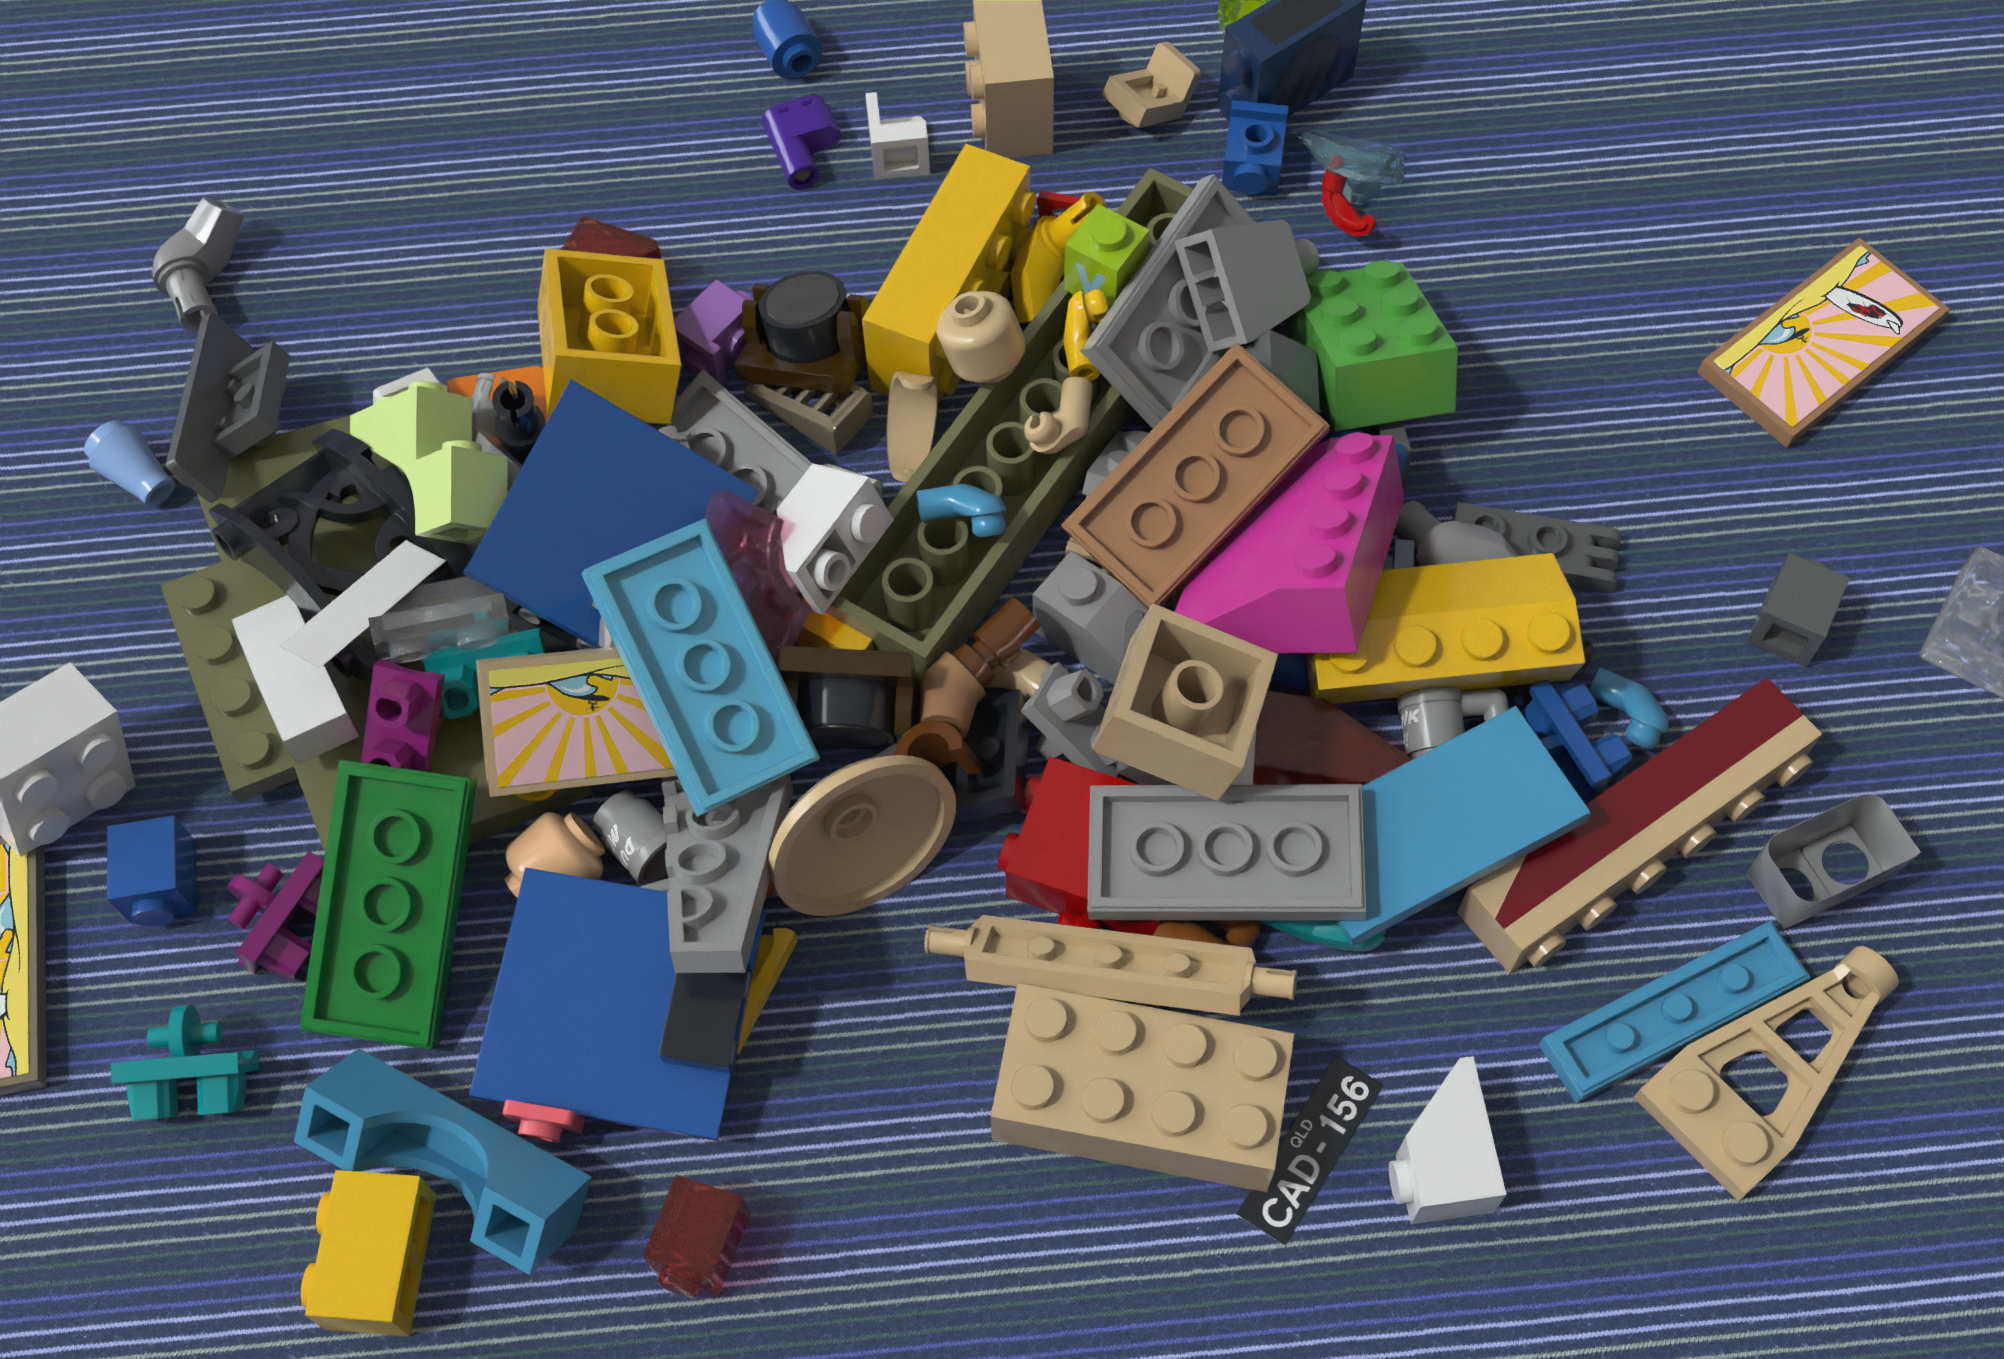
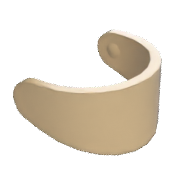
M895 371L888 398L886 434L889 467L893 478L896 480L908 482L931 452L938 412L939 388L936 377Z

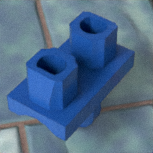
M1546 680L1531 687L1529 693L1533 699L1521 710V714L1586 805L1602 794L1608 783L1626 771L1632 760V755L1620 736L1614 733L1591 743L1589 742L1580 727L1593 722L1599 711L1596 700L1584 683L1555 690L1550 681Z

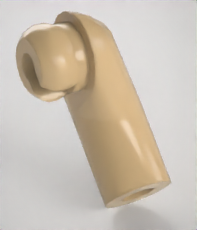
M1069 377L1062 382L1060 410L1053 415L1043 411L1040 413V420L1034 414L1028 418L1024 426V435L1030 442L1033 450L1042 454H1056L1086 435L1089 427L1093 387L1089 380L1082 377Z

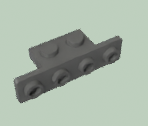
M210 313L201 319L166 461V467L182 485L193 489L209 503H213L223 496L230 460L251 446L259 448L265 445L277 432L282 396L287 388L285 380L290 355L274 341L254 352L250 344L214 313Z

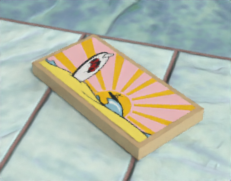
M616 647L476 660L487 793L490 797L677 776Z

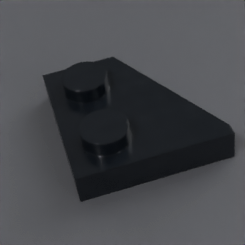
M1020 689L984 697L975 708L967 737L964 740L979 760L981 773L967 775L957 761L951 762L940 769L953 787L956 797V814L953 825L1025 809L1026 797L1024 791L1027 779L1029 719L1021 712L1028 700Z

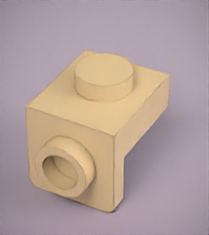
M1169 42L1158 43L1146 69L1109 76L1102 96L1118 110L1123 120L1137 128L1180 119L1201 77V71Z

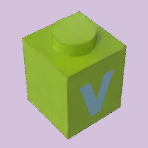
M1097 203L1065 244L1064 290L1074 295L1080 290L1084 294L1094 289H1101L1105 292L1110 309L1148 255L1150 230Z

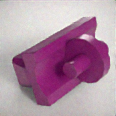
M383 659L374 664L361 762L431 772L437 729L441 726L443 715L440 706L444 674L410 670L392 661Z
M308 851L277 896H274L271 892L284 874L270 864L264 867L254 882L240 875H235L227 885V889L241 901L227 920L236 927L245 930L257 912L263 914L236 952L241 957L238 960L239 965L254 974L257 973L260 967H263L274 974L293 981L297 978L310 959L312 945L287 929L300 910L316 920L324 866L323 859Z

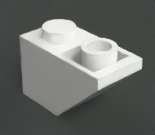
M812 463L777 508L786 571L813 612L825 613L894 521L869 477Z

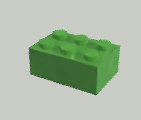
M1374 261L1360 269L1341 272L1318 270L1306 276L1311 293L1308 305L1287 318L1288 338L1317 351L1319 402L1335 431L1455 412L1458 347L1402 262Z

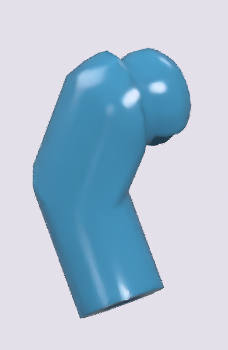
M957 484L916 491L921 522L971 516L972 531L977 537L1002 534L1006 528L1002 511L1007 509L1002 499L997 495L969 484Z
M1599 667L1589 689L1594 699L1623 711L1632 718L1630 725L1625 731L1628 741L1649 750L1657 747L1662 731L1668 733L1669 718L1653 694L1645 686Z

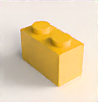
M335 1170L331 1192L323 1193L317 1209L316 1228L318 1234L321 1235L316 1263H310L307 1266L301 1284V1303L303 1307H306L305 1316L324 1330L410 1337L437 1196L420 1176Z

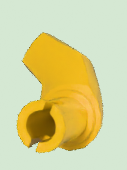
M1092 191L1086 192L1081 196L1080 200L1058 217L1042 216L1027 233L1011 270L1013 300L1018 323L1031 322L1060 285V279L1064 274L1065 244L1097 203L1102 206L1106 204L1105 200L1097 193Z

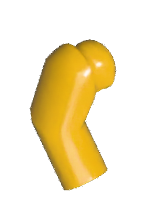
M1094 289L1084 294L1080 290L1068 301L1063 343L1070 377H1082L1093 381L1100 374L1080 350L1093 333L1091 323L1101 322L1109 310L1105 292L1101 289Z

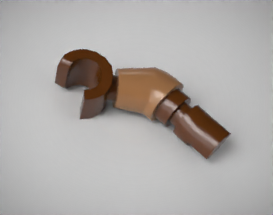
M1011 598L973 634L976 642L971 647L963 643L952 654L944 651L931 664L919 685V723L905 732L897 743L894 755L922 758L931 762L939 769L951 762L957 761L967 775L981 773L979 760L964 740L967 737L975 708L986 697L984 688L995 679V674L992 670L997 665L1005 669L1021 654L1019 647L1042 626L1037 618L1020 601Z

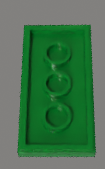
M339 760L300 1030L429 1050L439 1047L478 778L352 760Z

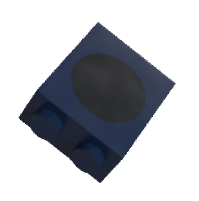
M1270 0L1225 27L1217 102L1223 116L1230 122L1232 100L1289 106L1287 115L1289 117L1351 79L1354 74L1367 0Z

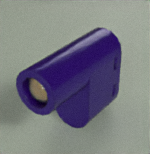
M813 93L809 96L769 108L763 114L761 121L789 186L798 190L812 186L819 178L820 172L812 154L832 148L841 139V132L829 106L825 104L822 95Z

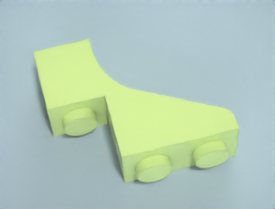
M419 381L409 384L408 390L394 396L378 398L375 400L374 405L350 415L351 435L370 446L373 452L400 467L406 474L414 498L415 535L470 545L481 542L508 493V457L482 452V445L472 441L471 397L447 392V386L442 383Z

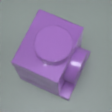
M716 279L674 319L680 361L698 374L703 369L724 386L728 382L725 369L738 359L747 344L742 327V303L744 300L754 301V299L744 291H733Z

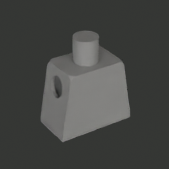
M1283 219L1220 226L1174 241L1208 352L1232 347L1236 342L1241 345L1254 341L1309 304L1311 293L1305 276L1317 270L1319 254L1315 245L1310 240L1302 238L1294 241L1290 225Z

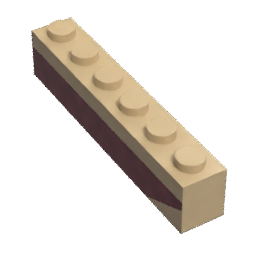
M1766 677L1586 804L1591 812L1587 823L1492 872L1467 889L1457 913L1509 974L1528 960L1536 968L1548 961L1566 944V940L1562 936L1579 923L1587 931L1604 920L1617 907L1613 899L1630 887L1636 894H1639L1655 883L1667 870L1663 863L1680 851L1685 858H1689L1701 850L1717 834L1712 827L1729 816L1734 823H1737L1748 816L1764 801L1765 796L1761 792L1774 782L1785 788L1801 777L1813 764V761L1807 755L1822 736V733Z

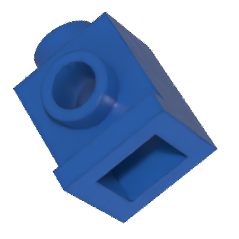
M1232 100L1222 184L1229 191L1277 196L1289 106Z

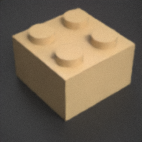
M973 0V21L963 22L966 57H975V61L965 62L968 96L972 95V100H979V104H971L973 137L984 138L986 151L1006 158L1053 154L1054 75L1042 0Z
M1152 603L1130 639L1092 751L1218 801L1244 767L1278 654Z

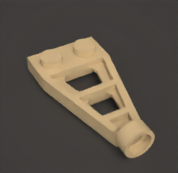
M1857 946L1833 970L1687 1045L1651 1078L1633 1098L1739 1201L1794 1149L1872 1010L1898 987V976L1892 966L1880 954L1870 948ZM1844 988H1845L1852 996H1854L1855 998L1849 996V995L1845 992ZM1802 1010H1809L1832 1032L1829 1042L1815 1060L1810 1063L1802 1059L1775 1033L1778 1026ZM1758 1051L1762 1052L1787 1076L1788 1085L1786 1092L1772 1114L1759 1116L1720 1078L1721 1068L1725 1064L1748 1052Z

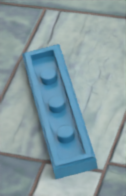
M1769 921L1543 1037L1539 1047L1577 1104L1804 985L1811 977L1772 921Z

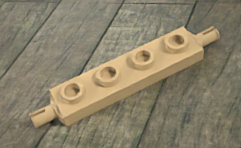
M982 915L968 930L930 924L926 931L924 942L926 954L935 953L964 957L967 980L1017 987V984L1021 983L1092 997L1240 1016L1242 1008L1250 1000L1252 994L1294 1000L1296 993L1297 970L1256 966L1252 948L988 915Z

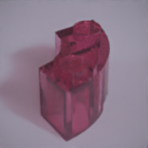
M727 489L713 492L703 519L706 518L775 664L779 666L780 648L794 645L812 609L792 593L780 571L777 544L784 520Z

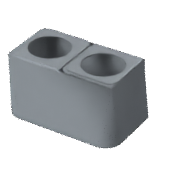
M1862 794L1775 834L1746 871V874L1783 929H1786L1890 880L1916 858L1921 851L1882 798L1873 794ZM1836 842H1847L1858 847L1868 860L1869 869L1867 876L1856 884H1842L1833 880L1826 873L1822 865V854L1826 847ZM1805 846V847L1803 848V854H1802V852L1800 851L1799 848ZM1780 868L1798 870L1809 879L1813 887L1811 902L1805 901L1795 894L1780 872Z

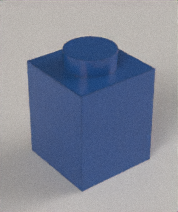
M175 815L107 826V900L131 924L135 923L151 927L161 926L172 922L175 916L197 913L196 841Z

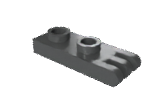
M1457 502L1453 521L1485 526L1499 532L1518 556L1553 553L1570 587L1602 593L1612 592L1616 589L1617 574L1614 570L1618 568L1619 553L1616 549L1620 547L1621 532L1618 529Z

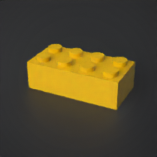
M969 144L964 145L862 318L870 390L889 396L895 371L936 377L939 388L938 404L944 393L951 395L955 391L961 377L954 373L936 332L937 323L945 308L963 293L988 291L998 293L1007 298L1012 283L1011 270L1019 248L1030 230V218L1036 203V194L1030 192L1029 165Z

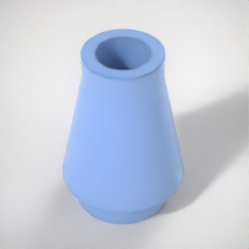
M113 420L98 427L87 439L84 453L89 457L90 468L138 497L146 506H157L172 494L175 488V481L164 471L137 427L125 425L119 420Z

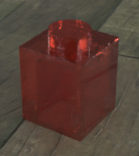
M675 1175L643 1255L653 1273L659 1275L656 1281L657 1285L688 1298H697L700 1289L720 1295L751 1215L742 1196Z

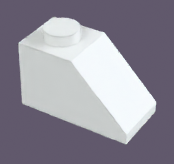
M1473 1056L1459 1058L1404 1138L1396 1154V1160L1389 1162V1178L1394 1200L1397 1204L1406 1203L1410 1224L1494 1213L1507 1195Z

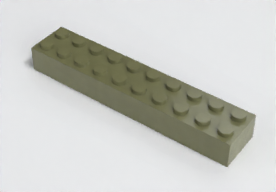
M1149 168L1116 213L1150 230L1149 253L1191 194L1193 188ZM1064 280L1023 331L1026 341L1025 353L1013 372L999 382L982 384L887 509L894 521L825 611V613L873 639V646L876 651L910 652L913 655L919 685L927 669L944 651L952 654L963 643L967 642L1084 482L1089 468L1115 434L1122 430L1136 411L1100 373L1095 380L1090 381L1093 387L1089 427L1084 437L1056 454H1042L1033 450L1030 442L1025 437L1024 426L1031 415L1034 414L1040 420L1041 412L1045 411L1053 415L1060 410L1062 382L1070 377L1063 338L1068 301L1073 294L1064 290ZM1100 322L1091 323L1093 332ZM957 484H969L997 495L1002 499L1007 509L1002 511L1006 528L1002 534L977 537L972 531L971 516L921 522L916 491Z

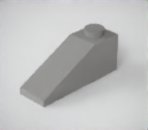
M1071 550L1033 593V615L1042 625L1036 633L1115 685L1123 662L1127 618L1135 610L1147 613L1148 609L1122 583Z

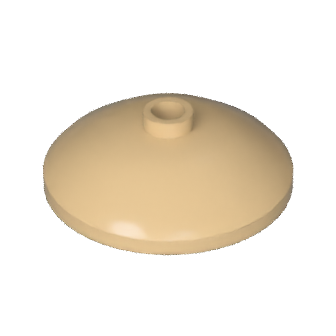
M892 755L872 757L835 771L809 789L794 804L782 821L771 845L768 858L770 881L774 889L790 908L814 916H833L857 911L894 893L923 871L945 843L952 829L956 814V797L953 787L937 766L927 760L914 756Z

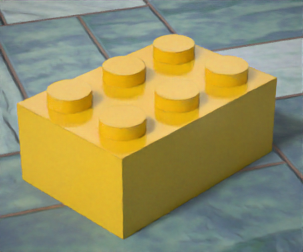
M545 248L537 310L547 415H551L567 384L572 379L645 423L671 424L681 361L664 260Z

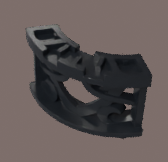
M330 429L312 441L318 453L237 506L230 508L219 503L208 511L218 525L212 529V534L226 555L234 561L240 558L244 563L249 564L267 576L310 620L331 603V600L325 593L339 596L366 574L331 568L313 562L312 542L320 517L338 523H361L382 516L386 521L380 528L376 539L378 563L405 540L446 560L396 603L407 625V632L377 653L371 650L358 636L331 659L334 666L345 677L350 678L354 676L371 683L374 664L379 660L392 661L399 665L474 610L481 611L498 599L500 594L463 574L473 556L464 543L415 535V505L409 480L395 466L391 464L384 470H380L371 459L373 454L370 446L343 431ZM350 495L359 499L352 504L342 503ZM288 544V553L281 546ZM446 596L451 597L452 600L417 624L412 603L440 599ZM386 613L375 621L379 626L381 637L387 628Z

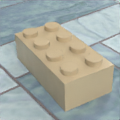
M1018 983L991 1112L992 1140L1267 1192L1276 1166L1295 1033Z

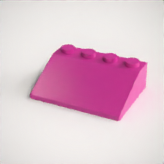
M1351 433L1343 437L1330 438L1316 445L1188 578L1175 612L1274 653L1358 652L1404 501L1394 436H1371L1366 433Z

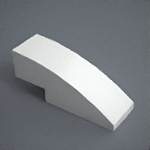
M287 595L232 619L236 634L268 710L285 746L297 765L359 737L327 665L325 664L323 667L318 668L279 646L306 624L299 607Z

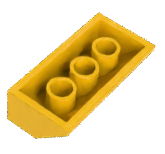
M1553 553L1382 570L1358 652L1305 653L1312 706L1397 698L1408 692L1438 687H1455L1461 689V691L1536 684L1546 680L1550 682L1570 680L1585 664L1576 599Z

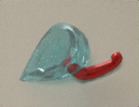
M1299 128L1297 137L1308 147L1313 157L1325 168L1321 187L1322 203L1328 217L1338 228L1349 235L1363 237L1373 233L1377 226L1375 216L1364 215L1361 217L1350 203L1362 205L1384 184L1402 183L1405 175L1404 159L1406 153L1394 146L1380 142Z

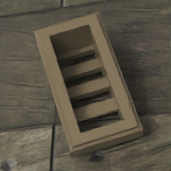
M751 382L744 389L747 398L836 456L874 416L871 393L855 383L852 384L847 394L803 389L794 400L788 396L796 387L781 386L777 391L769 389L773 384ZM816 394L822 396L812 408L806 406ZM832 404L838 406L830 416L824 414Z

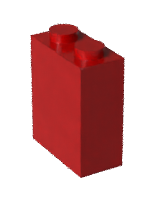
M1050 756L1042 778L1032 775L1025 788V809L1020 810V813L1027 816L1020 834L1009 832L999 856L997 869L1005 872L1006 897L1057 914L1065 910H1070L1077 914H1083L1084 911L1087 912L1090 786L1138 784ZM1099 920L1101 928L1104 930L1150 936L1154 934L1157 927L1163 921Z

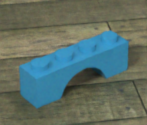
M361 1049L355 1050L305 1087L294 1138L296 1144L344 1171L361 1172L379 1167H406L425 1171L444 1179L458 1189L471 1206L474 1216V1227L470 1242L528 1275H531L576 1231L592 1176Z

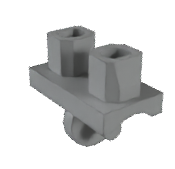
M1059 662L1047 667L1042 674L1040 686L1025 703L1021 712L1042 732L1036 743V751L1044 759L1049 760L1050 756L1055 758L1063 753L1073 764L1117 777V760L1092 751L1106 709L1100 704L1104 696L1102 684L1087 669L1070 674Z

